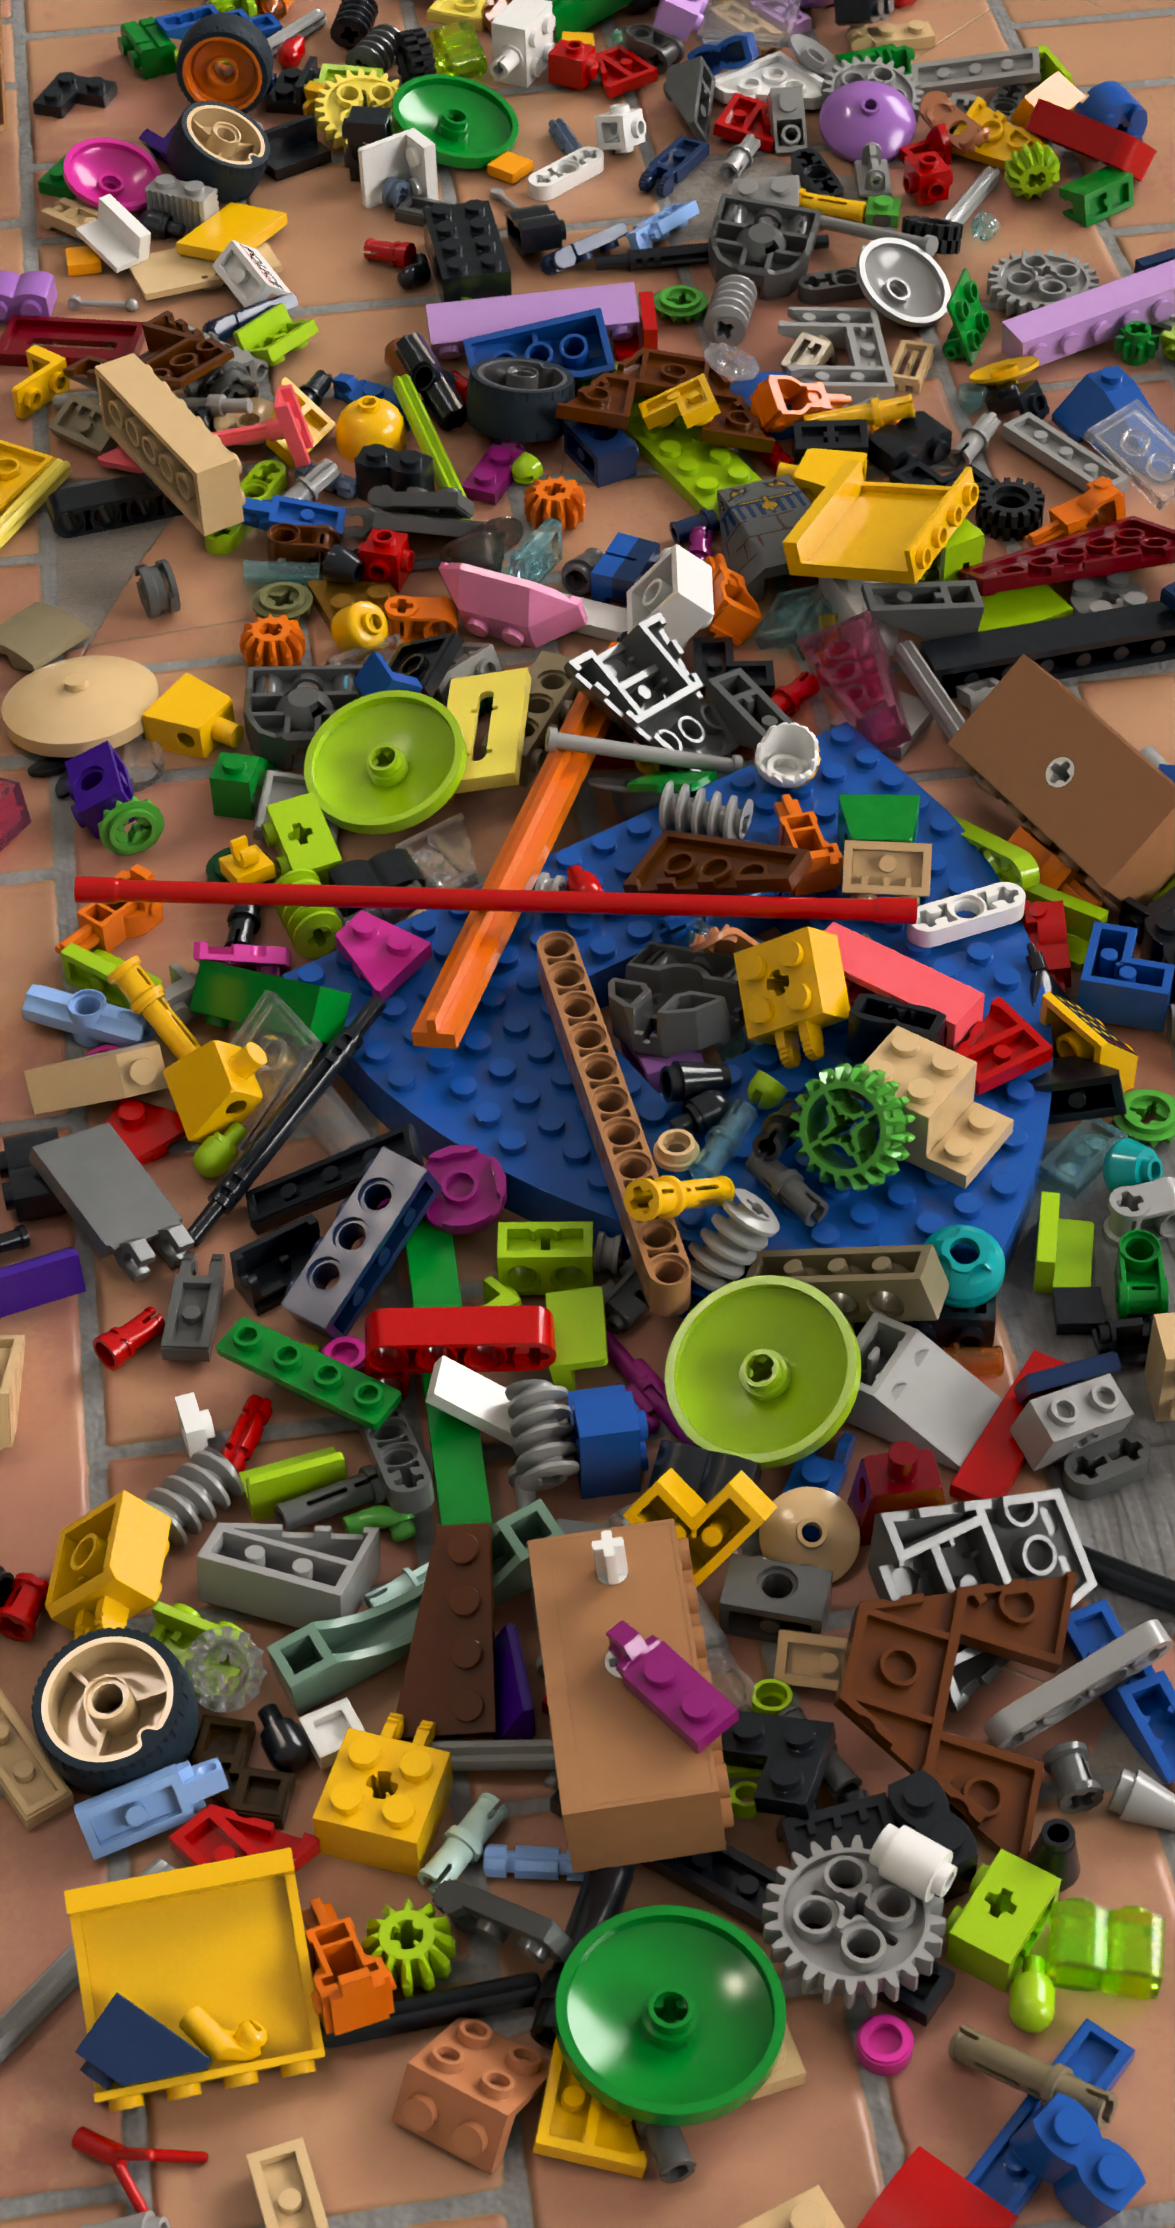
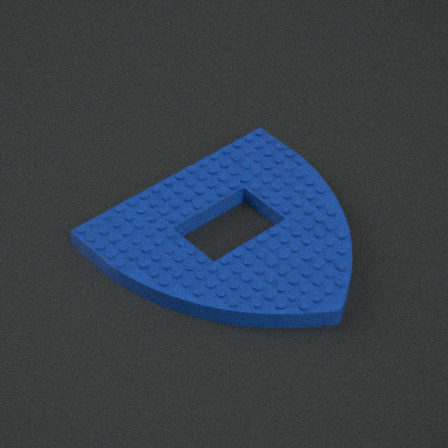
M848 722L815 736L820 750L819 768L816 775L801 787L795 789L779 788L765 782L758 775L757 770L754 768V763L702 787L706 789V801L709 802L716 791L722 793V805L725 806L732 795L738 796V809H742L748 799L753 800V815L743 841L778 845L779 820L773 805L775 802L782 801V795L790 794L792 800H798L803 813L814 811L824 840L829 843L836 842L843 858L844 851L837 830L839 794L920 795L916 843L932 844L929 898H920V905L1001 882L982 852L977 851V847L970 844L961 835L965 830L958 821ZM698 789L690 792V797L694 798ZM659 806L549 855L541 872L549 873L551 878H555L557 875L565 876L567 882L566 872L568 868L572 865H580L583 870L589 871L597 877L604 892L625 893L622 886L662 833L659 825ZM842 869L841 885L837 886V889L795 896L794 893L779 892L778 897L850 898L851 895L842 894ZM481 885V886H479V887H477V888H475V889H482L483 885ZM877 896V897H894V896ZM426 910L395 924V926L431 942L432 956L384 1001L386 1008L362 1037L364 1040L363 1045L357 1050L339 1075L373 1115L390 1131L411 1123L418 1132L422 1156L427 1160L433 1152L450 1145H472L478 1147V1152L486 1154L491 1159L492 1156L495 1157L506 1175L507 1201L504 1206L505 1209L531 1222L593 1221L594 1249L599 1231L606 1232L607 1236L611 1238L615 1237L617 1233L623 1234V1259L628 1260L631 1257V1253L538 982L536 942L540 936L551 931H562L573 936L598 1006L602 1009L609 1005L608 982L613 977L625 979L626 965L650 941L664 943L659 934L668 931L666 927L662 930H657V921L669 916L522 912L457 1049L413 1046L411 1030L470 911ZM959 911L956 913L961 918H974L977 916L970 911ZM734 917L714 924V927H717L719 931H721L724 925L728 924L730 927L740 929L751 938L773 927H776L783 935L807 926L824 931L832 922L859 934L867 933L871 940L984 993L982 1022L990 1012L991 1002L1000 996L1053 1047L1051 1023L1045 1026L1039 1021L1042 995L1046 993L1043 982L1035 1006L1032 1004L1030 984L1033 973L1030 972L1025 958L1029 955L1027 944L1031 942L1021 919L1006 926L931 948L919 947L911 943L907 938V924H882L873 921ZM696 932L676 941L672 945L689 947L693 943L695 935L701 934ZM339 950L282 975V978L352 993L344 1026L351 1024L372 997L371 987L365 979L360 981L353 971L352 963L345 960ZM849 1017L847 1020L822 1028L825 1052L821 1059L815 1061L808 1060V1057L803 1052L800 1036H798L802 1060L800 1061L801 1064L791 1069L784 1067L781 1060H779V1051L776 1044L770 1045L766 1043L722 1063L729 1067L731 1073L730 1090L721 1092L729 1100L730 1114L724 1123L706 1133L695 1134L692 1130L688 1131L693 1135L700 1147V1158L697 1164L683 1172H670L659 1167L654 1161L659 1177L670 1175L675 1176L680 1181L712 1178L720 1175L727 1176L733 1182L735 1189H745L762 1199L773 1211L780 1225L779 1232L773 1237H768V1245L763 1250L924 1245L930 1235L937 1230L949 1225L963 1224L984 1230L998 1242L1004 1254L1006 1274L1021 1239L1038 1186L1045 1154L1052 1092L1035 1091L1033 1085L1028 1081L1053 1068V1052L1051 1061L979 1096L974 1092V1102L1013 1119L1014 1123L1013 1133L966 1189L903 1160L896 1161L900 1171L896 1175H885L886 1181L881 1185L872 1186L869 1183L868 1189L861 1191L854 1190L852 1186L847 1190L836 1189L835 1181L829 1184L819 1182L821 1170L813 1173L805 1171L810 1158L809 1156L799 1157L795 1155L797 1150L803 1146L801 1139H798L792 1146L782 1150L778 1160L788 1169H796L804 1177L803 1182L806 1186L829 1204L828 1212L822 1221L818 1224L814 1221V1226L810 1227L785 1204L776 1203L770 1197V1191L745 1169L746 1161L753 1153V1140L762 1132V1123L771 1113L777 1112L783 1102L795 1099L799 1094H809L805 1083L811 1079L820 1080L819 1073L824 1069L832 1068L835 1071L838 1064L849 1063L852 1068L856 1064H860L845 1055ZM321 1043V1053L323 1052V1050H325L329 1043ZM613 1046L653 1158L655 1143L663 1132L670 1130L668 1121L682 1114V1106L676 1105L675 1102L667 1103L662 1093L659 1094ZM758 1070L767 1073L788 1090L782 1101L774 1108L759 1109L760 1099L754 1104L749 1102L747 1088ZM857 1098L859 1104L864 1109L874 1108L871 1104ZM796 1102L792 1109L796 1110L799 1104ZM828 1112L826 1114L825 1127H827L829 1122ZM864 1119L855 1120V1123L849 1126L850 1129L841 1133V1135L850 1134V1131L856 1128L855 1125L864 1121ZM880 1125L876 1130L877 1143L880 1137ZM838 1144L832 1146L839 1156L850 1163L856 1164L854 1157H848L843 1147ZM735 1194L733 1201L740 1204L741 1201ZM723 1206L685 1209L679 1216L674 1217L689 1258L695 1260L688 1248L691 1242L700 1243L705 1247L707 1245L700 1236V1231L703 1228L718 1232L711 1222V1217L714 1214H720L726 1218L730 1217ZM958 1244L950 1250L952 1258L961 1264L973 1263L979 1257L977 1251L968 1244ZM745 1265V1273L742 1277L733 1280L737 1281L745 1278L750 1265Z

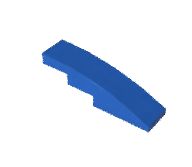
M208 4L156 17L155 24L166 37L183 40L187 31L196 21L207 15L220 12L213 4ZM242 8L226 12L243 16V18L249 19L250 22L252 21L254 25H257L262 30L266 39L283 29V25L271 12L254 17H249Z
M1104 1599L1070 1612L1065 1641L1077 1662H1080L1125 1633L1107 1600ZM1152 1665L1101 1695L1100 1698L1139 1754L1167 1786L1175 1782V1690L1164 1670L1156 1673Z

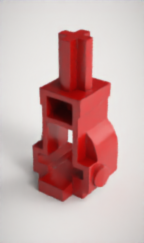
M1025 900L1024 915L1021 920L1029 940L1035 944L1037 951H1042L1048 967L1046 971L1066 993V988L1071 987V965L1063 900L1051 902L1036 901L1030 903V900Z

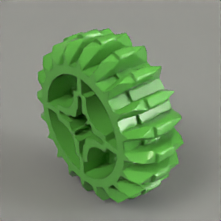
M849 1063L838 1064L835 1071L832 1068L824 1069L819 1073L820 1080L811 1079L805 1083L809 1094H799L795 1098L803 1110L793 1112L790 1116L792 1120L800 1123V1130L793 1131L790 1137L796 1140L801 1139L803 1144L795 1155L799 1157L809 1156L810 1158L805 1171L813 1173L821 1170L819 1182L829 1184L835 1181V1186L838 1190H847L852 1186L856 1191L868 1189L869 1183L872 1186L881 1185L886 1181L885 1175H896L900 1171L896 1161L907 1160L910 1156L909 1152L902 1146V1143L913 1142L916 1138L911 1132L905 1131V1124L913 1123L916 1119L913 1115L903 1114L902 1108L907 1106L910 1099L906 1096L895 1097L900 1083L889 1081L884 1084V1071L878 1069L870 1073L869 1065L856 1064L852 1068ZM848 1089L863 1095L874 1108L864 1109L859 1104L857 1098H851ZM828 1112L829 1122L827 1127H825L826 1114ZM864 1119V1121L855 1125L856 1128L852 1129L850 1134L841 1135V1133L850 1129L849 1126L853 1125L855 1120ZM880 1125V1137L877 1143L876 1130ZM838 1144L843 1147L848 1157H854L856 1164L843 1159L835 1152L832 1146Z

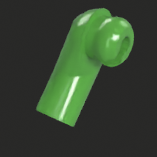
M376 1505L342 1517L346 1534H363L364 1527H380V1531L389 1528L391 1539L396 1543L413 1538L417 1534V1528L412 1520L416 1518L414 1514L399 1513L390 1506Z

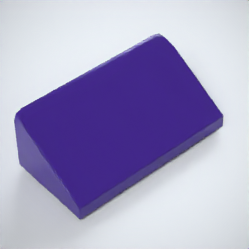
M514 1623L506 1624L495 1637L499 1735H493L494 1740L533 1739V1736H535L534 1706L517 1626H514Z

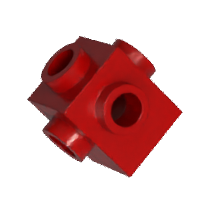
M936 151L904 157L903 187L905 192L913 198L918 206L933 205L936 202L949 199V188L953 184L952 169L949 165H946Z
M372 528L366 541L361 542L359 545L357 556L364 562L363 581L390 582L396 593H400L414 565V551L410 550L409 534L394 532L389 529Z

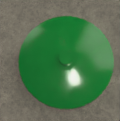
M430 74L413 78L405 82L396 91L391 106L392 127L395 133L415 128L435 143L436 163L467 169L487 167V164L505 152L513 151L519 132L517 116L503 97L481 83L460 76Z
M653 1905L628 1910L602 1922L591 1930L571 1952L560 1974L556 1992L555 2030L562 2056L577 2081L595 2099L611 2110L640 2122L662 2126H687L708 2122L727 2115L746 2103L762 2088L770 2077L781 2052L786 2027V2005L782 1985L775 1968L758 1944L740 1928L715 1914L700 1909L677 1905Z

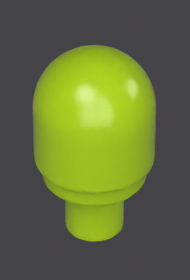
M235 1121L223 1135L217 1131L213 1135H209L194 1153L193 1164L196 1171L205 1178H217L223 1175L237 1160L236 1156L240 1152L236 1146L249 1132Z
M1028 1955L1023 1958L1022 1973L1017 1974L1010 1985L1009 2015L1013 2024L1020 2030L1027 2033H1038L1046 2029L1053 2020L1055 1988L1052 1980L1045 1975V1960L1038 1955Z

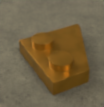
M327 580L307 581V588L312 593L313 603L330 632L332 619L339 610L359 601H370L377 605L384 612L388 620V616L384 611L385 602L393 596H398L390 582L358 581L356 584H337ZM402 606L400 607V613H404Z

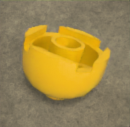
M363 396L349 403L341 411L337 419L335 430L336 448L339 455L347 461L355 463V457L357 458L363 446L382 444L397 452H403V446H407L408 439L405 420L399 409L387 400L375 396Z

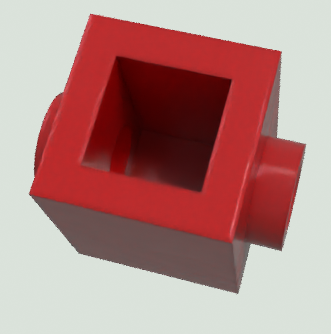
M561 39L548 53L549 83L563 85L571 90H583L598 73L599 63L596 60L595 46L586 45L579 40L568 41Z

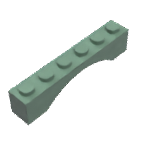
M541 1498L497 1521L491 1527L494 1608L533 1587L527 1540L565 1535ZM425 1582L384 1604L360 1613L332 1620L311 1622L266 1647L274 1676L298 1716L409 1655Z

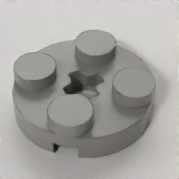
M1125 571L1111 573L1106 577L1076 579L1073 582L1070 597V606L1073 607L1072 616L1147 603V594L1139 584L1129 580L1130 576Z

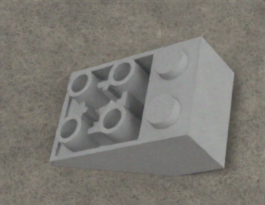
M874 1311L856 1338L861 1356V1380L855 1403L845 1422L892 1443L909 1441L915 1444L918 1449L928 1448L933 1451L936 1462L959 1471L1003 1399L918 1329Z

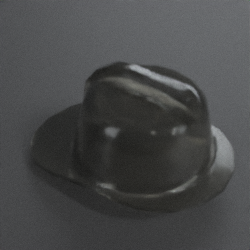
M513 517L490 519L460 538L444 545L440 550L439 559L441 562L465 563L501 573L504 554L519 543L523 536L524 527L519 520Z

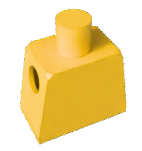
M811 448L806 451L799 466L780 462L776 477L788 475L813 503L846 460H858L861 462L864 481H866L867 453Z
M185 673L141 714L147 746L198 759L206 758L221 743L236 748L244 737V727L235 723L231 698L188 673Z
M213 1040L163 1070L188 1141L202 1144L209 1135H213L216 1131L223 1135L235 1121L242 1125L261 1103L263 1094L255 1072L267 1063V1057L260 1046L253 1042H248L244 1047H240L219 1040Z

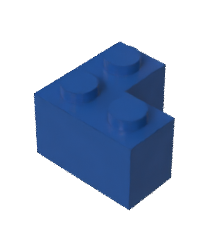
M1094 921L1080 979L1077 1004L1091 1016L1104 1023L1163 1032L1170 1002L1175 965L1134 958L1138 928Z
M624 1384L568 1391L569 1395L566 1398V1405L571 1408L572 1414L567 1418V1423L572 1424L574 1427V1433L570 1436V1440L577 1446V1452L573 1456L574 1461L580 1464L577 1477L582 1500L641 1492L640 1472L649 1470L645 1441H642L648 1440V1425L645 1410H638L637 1403H634L632 1391L626 1392Z

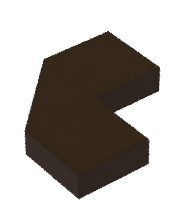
M203 1715L190 1760L191 1766L216 1757L219 1759L228 1781L229 1789L212 1795L216 1803L220 1807L235 1811L240 1817L260 1818L273 1822L275 1829L284 1830L296 1785L294 1773L247 1767L256 1735L255 1721Z

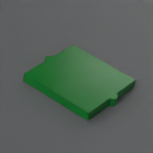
M652 771L627 783V791L661 793L666 783L672 780L674 781V792H679L684 783L690 785V792H693L717 780V771Z

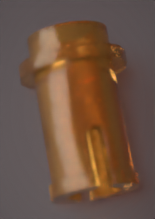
M951 1343L950 1347L942 1348V1350L974 1376L1003 1375L1004 1355L1000 1345H995L994 1347H960L958 1343Z

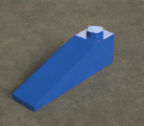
M601 307L463 339L470 371L472 366L480 361L501 357H524L554 363L570 371L575 381L596 378L604 372L612 374L616 371Z
M1118 365L1105 367L1102 370L1086 374L1052 413V421L1069 438L1080 444L1084 440L1097 446L1096 453L1103 457H1107L1110 454L1125 461L1124 468L1157 486L1175 481V445L1138 385Z

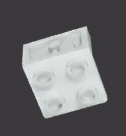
M415 128L397 133L358 149L362 205L366 209L383 204L382 191L390 177H397L400 181H409L412 188L411 195L439 201L435 143Z

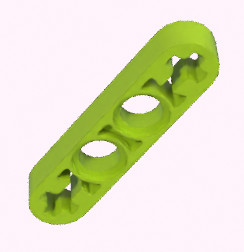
M271 459L256 464L240 483L245 497L259 496L251 499L263 501L273 499V495L280 496L288 484L286 466L281 461ZM238 523L204 536L205 549L213 555L232 553L254 527Z
M952 815L965 830L961 835L970 844L976 846L977 851L982 852L1001 882L1015 883L1024 891L1039 884V867L1034 857L1028 851L956 815Z

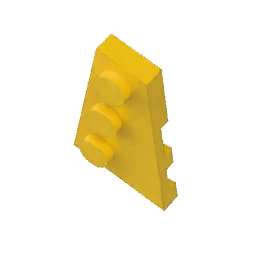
M977 96L966 115L983 126L984 129L986 127L991 129L992 132L990 133L989 140L983 142L980 147L975 146V151L971 153H961L951 145V153L1005 170L1004 161L1012 159L1011 150H1022L1023 142L1028 147H1031L1036 140L1042 147L1046 144L1027 130H1024V128L1015 127L1007 121L1006 115L999 110L994 112L986 106L985 100ZM959 124L952 135L962 133L967 125Z

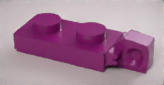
M503 439L502 443H493L462 484L466 497L496 505L514 481L511 466L526 451L523 442Z
M623 1620L606 1632L610 1644L608 1650L620 1660L615 1666L617 1672L623 1678L624 1686L696 1753L699 1754L739 1720L738 1708L664 1641L660 1642L654 1635L644 1640L640 1633Z

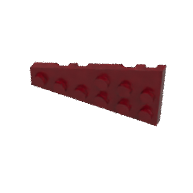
M1129 516L958 570V581L975 580L981 596H992L1002 591L1086 577H1106L1111 573L1175 563V530L1136 516Z

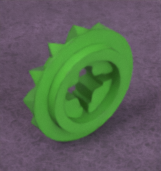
M685 285L672 286L661 290L655 295V313L660 315L662 320L671 319L674 323L678 321L688 323L690 319H701V315L707 312L708 298L705 293L696 288Z
M133 795L129 802L122 803L117 800L115 808L104 810V819L97 823L100 839L109 851L120 855H131L143 852L157 842L163 832L164 818L160 809L149 798L140 801ZM135 817L137 823L132 824L127 835L123 825H127L129 819Z
M1137 1089L1125 1093L1127 1114L1112 1116V1124L1118 1127L1119 1137H1132L1133 1140L1139 1143L1141 1141L1149 1142L1153 1148H1155L1159 1141L1171 1144L1175 1137V1098L1165 1092L1154 1089ZM1152 1112H1155V1120L1150 1121L1149 1124L1141 1122V1120H1145L1147 1116H1150Z

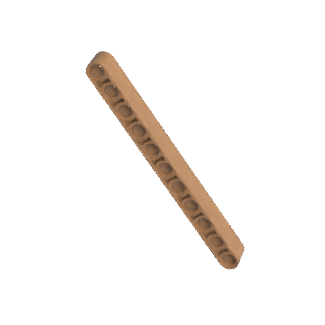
M551 931L540 936L536 942L538 982L648 1306L657 1315L676 1317L688 1310L691 1304L690 1262L674 1218L664 1219L657 1216L654 1220L641 1222L630 1217L625 1209L624 1192L627 1185L632 1180L638 1178L655 1180L659 1175L576 941L573 936L566 932ZM648 1203L638 1204L639 1207L649 1206Z

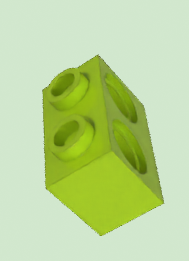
M593 1221L498 1222V1281L504 1286L512 1287L518 1295H546V1293L593 1287Z

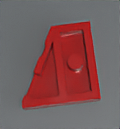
M621 44L596 53V60L599 63L598 74L608 99L634 89H641L645 85L658 80V69Z

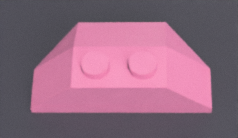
M441 562L439 566L445 586L456 605L466 630L478 637H486L488 635L502 639L512 646L520 647L525 645L537 648L575 631L587 623L588 618L582 600L572 595L565 596L555 589L533 581L465 563Z

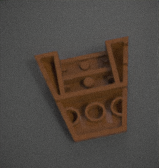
M168 310L142 324L148 351L138 356V358L145 365L149 364L154 374L162 382L165 381L171 391L185 387L234 358L233 350L212 337L205 339L203 332L197 328L190 330L186 321L181 318L174 320L173 313ZM87 355L64 368L63 374L65 377L98 392L94 366L109 362V360Z

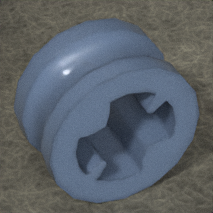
M390 177L382 191L383 204L387 207L394 206L396 209L412 193L410 182L407 180L400 181L397 177Z

